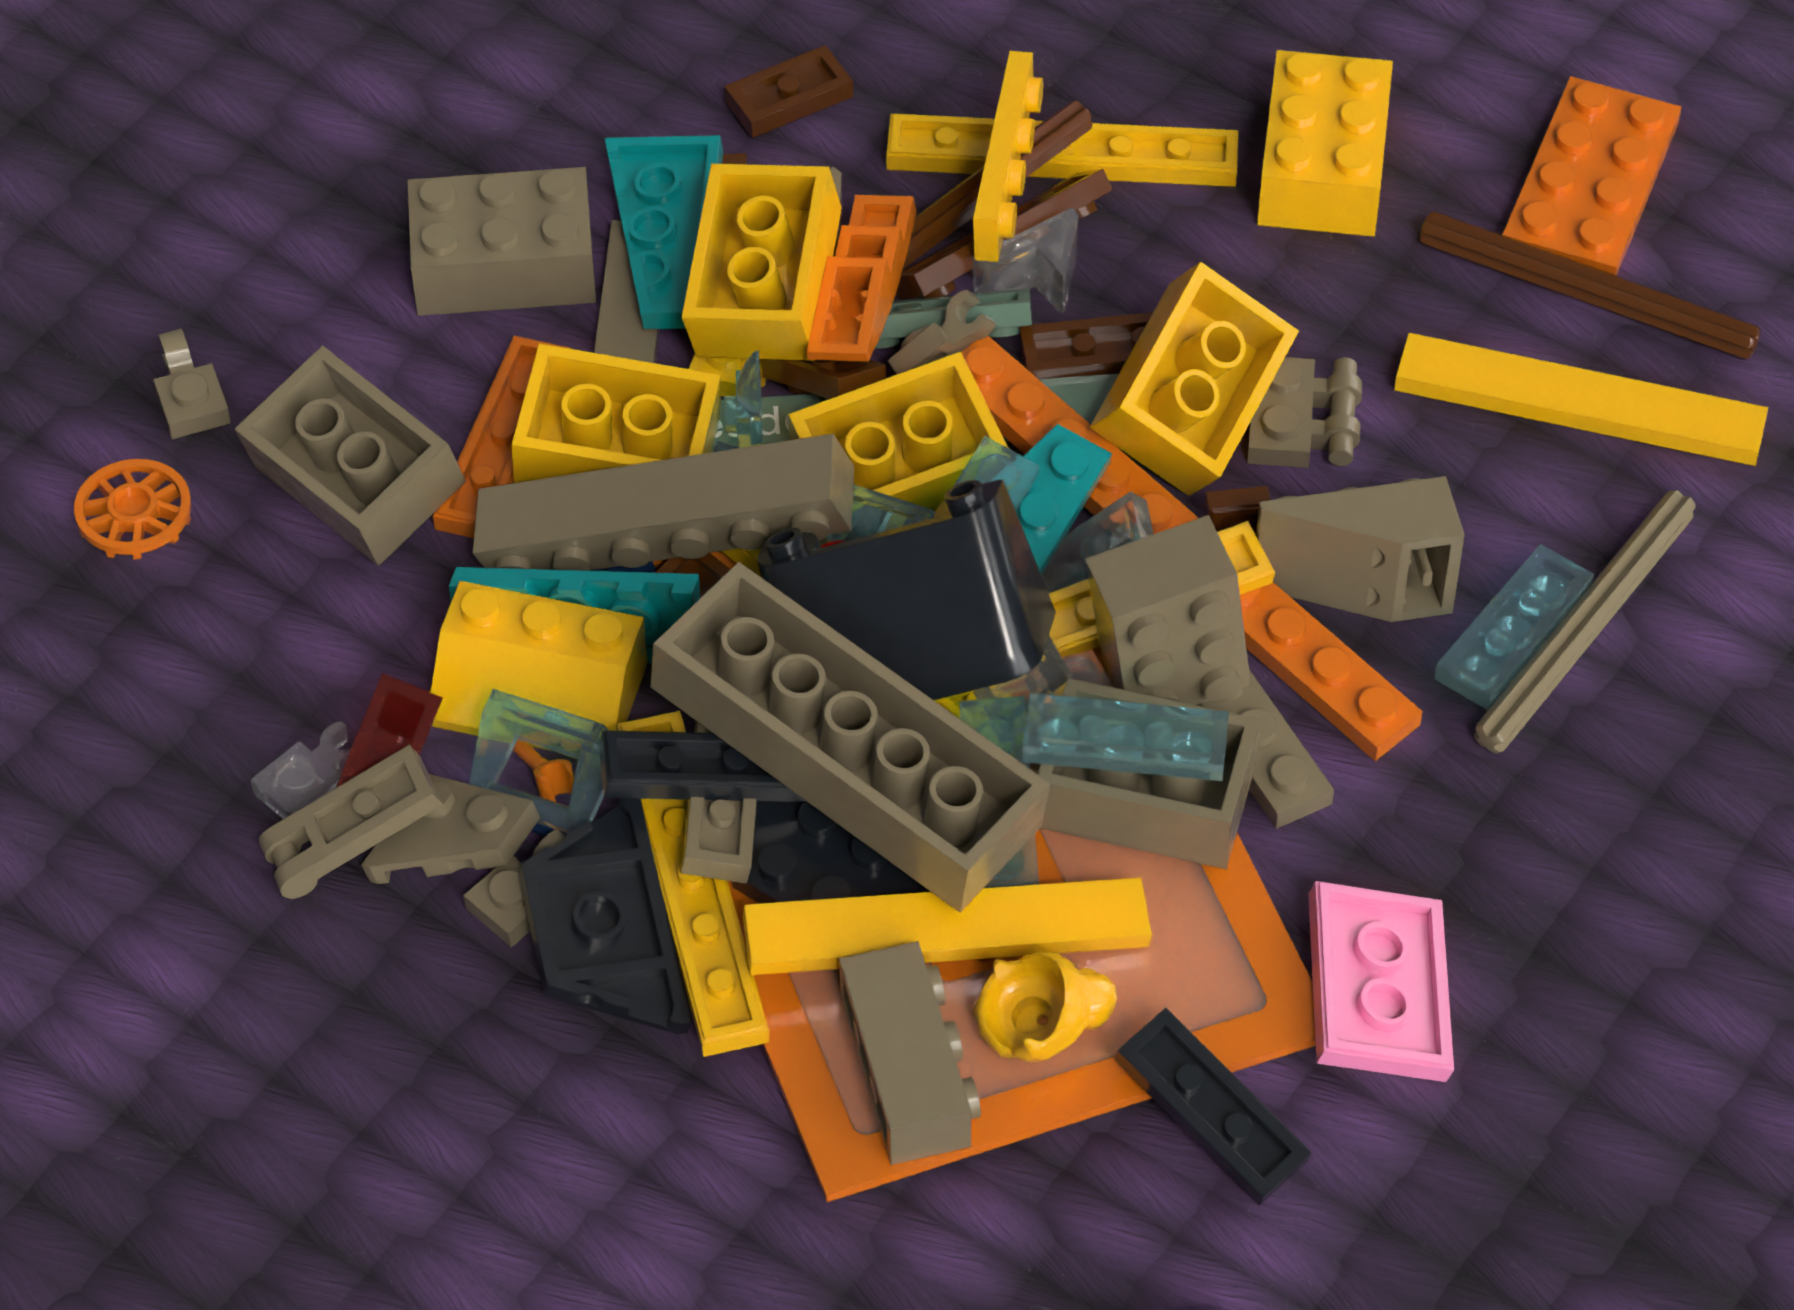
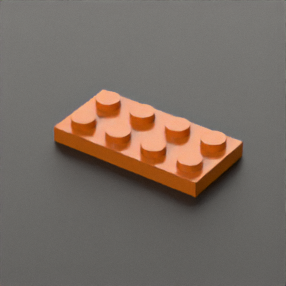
M1570 76L1502 235L1617 275L1678 126L1682 106Z

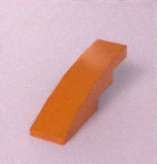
M855 195L849 225H841L835 257L827 256L807 347L809 360L869 362L895 299L907 257L917 213L913 196Z

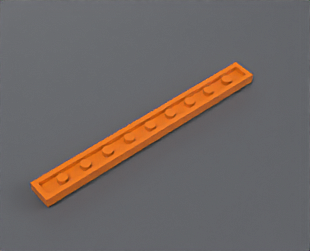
M989 336L976 340L961 351L1001 434L1022 453L1026 454L1057 424L1112 453L1111 463L1084 507L1126 544L1199 518L1118 447L1089 428L1091 426L1089 422ZM1274 582L1240 595L1246 649L1374 761H1377L1421 725L1423 713L1421 709Z

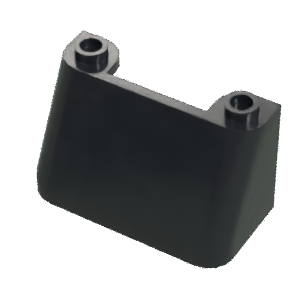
M1003 479L981 484L978 480L961 482L946 491L944 494L945 500L939 505L932 519L823 548L818 537L813 533H801V530L798 528H788L779 531L764 542L758 555L757 562L761 578L932 700L1017 679L1030 672L1042 659L1056 611Z

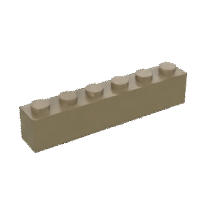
M834 434L480 488L478 489L473 555L484 568L590 571L617 566L636 568L644 566L651 561L677 557L697 559L711 552L738 548L757 550L762 548L764 542L770 536L788 528H798L801 530V533H813L818 537V540H822L828 535L852 532L854 465Z

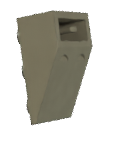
M1446 476L1428 479L1413 478L1399 483L1363 488L1347 487L1334 492L1298 497L1283 496L1276 500L1259 502L1256 537L1275 571L1273 582L1290 597L1389 622L1453 613L1465 534Z

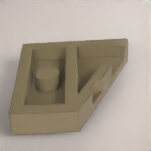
M429 774L443 805L376 844L361 866L369 882L375 884L389 883L390 874L393 870L422 866L427 877L452 874L462 868L479 870L506 866L536 825L540 816L532 800Z

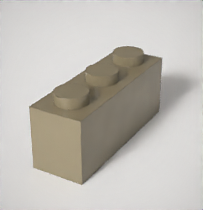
M918 941L840 958V996L890 1164L894 1165L971 1147V1119L981 1117L980 1101L973 1078L961 1079L956 1062L963 1060V1050L957 1025L954 1020L944 1022L939 1009L940 1005H945V992L938 966L926 967Z

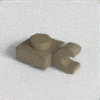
M968 290L957 293L947 305L946 319L942 326L932 323L929 327H923L911 333L902 342L901 350L888 360L896 374L963 351L976 340L987 337L996 326L992 318L983 313L972 323H966V314L970 308L980 301L978 297Z
M182 328L159 334V340L164 352L162 357L168 375L153 379L171 439L230 424L228 406L213 364L210 363L194 368Z
M558 829L552 831L541 840L532 856L546 847L559 845L566 836ZM514 856L506 866L493 869L463 895L466 909L510 947H513L530 932L518 876L521 862Z

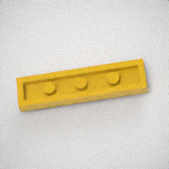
M1009 51L973 216L975 260L999 262L1003 238H1014L1017 203L1011 202L1012 196L1023 195L1026 161L1020 160L1021 154H1031L1035 121L1029 118L1030 112L1040 113L1043 97V78L1033 77V53Z

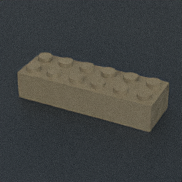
M740 562L730 569L653 643L652 689L958 912H961L1042 827L1051 785L1049 782Z

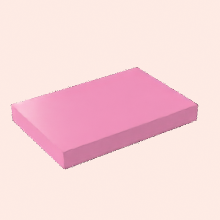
M1315 881L1308 893L1317 1064L1447 1082L1454 1071L1442 900Z

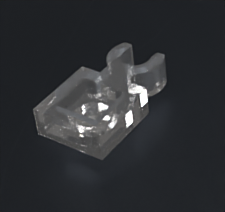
M342 721L333 723L323 731L320 737V745L313 751L298 741L251 779L253 793L282 819H285L344 784L341 775H352L363 770L371 760L369 744L362 740L349 750H339L338 748L348 741L347 729Z

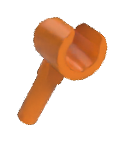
M519 739L514 743L513 751L532 769L543 807L548 809L556 808L555 796L559 794H572L574 798L580 796L569 760L556 759L548 761L524 739Z

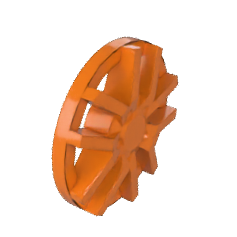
M127 459L114 462L99 469L82 484L75 497L74 516L82 538L84 537L93 546L106 551L107 557L115 558L116 554L133 555V560L141 559L142 553L155 550L168 542L175 544L179 540L178 534L185 525L190 523L192 503L188 485L176 470L154 460ZM133 472L150 473L139 483L135 482L131 475ZM121 475L125 484L114 489L107 480ZM166 480L171 482L168 486L154 492ZM97 488L105 496L103 498L89 500L90 495ZM178 497H181L180 507L170 504ZM101 515L86 521V517L88 516ZM157 518H164L173 522L168 526L157 520ZM110 531L108 538L100 535V533ZM125 532H133V541H121L122 535ZM145 532L154 535L152 537L144 539Z

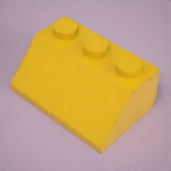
M459 581L440 629L426 718L427 725L510 743L524 739L534 748L600 761L599 742L602 730L617 731L618 723L627 722L647 666L644 617Z

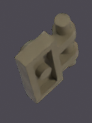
M1285 357L1250 421L1247 464L1309 468L1310 449L1328 450V458L1333 465H1349L1353 461V449L1360 442L1361 430L1360 422L1355 418V407L1362 400V380L1357 376V363L1355 360L1347 357L1335 360L1333 363V374L1327 379L1314 378L1315 359ZM1313 407L1330 408V417L1326 420H1313Z

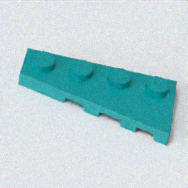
M721 136L605 138L643 328L686 329L682 320V312L711 163L722 164L723 147Z
M1059 424L1051 429L1000 478L1005 483L1041 575L1111 463L1112 453Z
M456 567L449 585L451 601L459 581L644 617L647 663L651 664L653 643L700 599L699 574Z

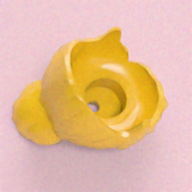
M1033 953L1032 955L1023 956L1020 960L1009 962L998 959L993 963L994 973L984 984L972 1014L978 1023L980 1036L1000 1057L1006 1059L1015 1058L1029 1063L1050 1059L1052 1056L1065 1050L1076 1041L1084 1029L1093 1030L1105 1024L1117 1003L1116 986L1107 975L1099 974L1095 970L1086 967L1077 969L1072 962L1058 953ZM1041 1018H1048V1022L1045 1025L1038 1024Z

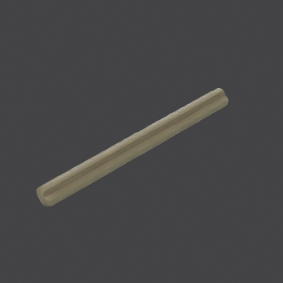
M1678 490L1669 491L1662 497L1476 724L1474 739L1479 746L1486 747L1495 754L1503 752L1693 519V510L1696 504L1691 497L1683 496Z

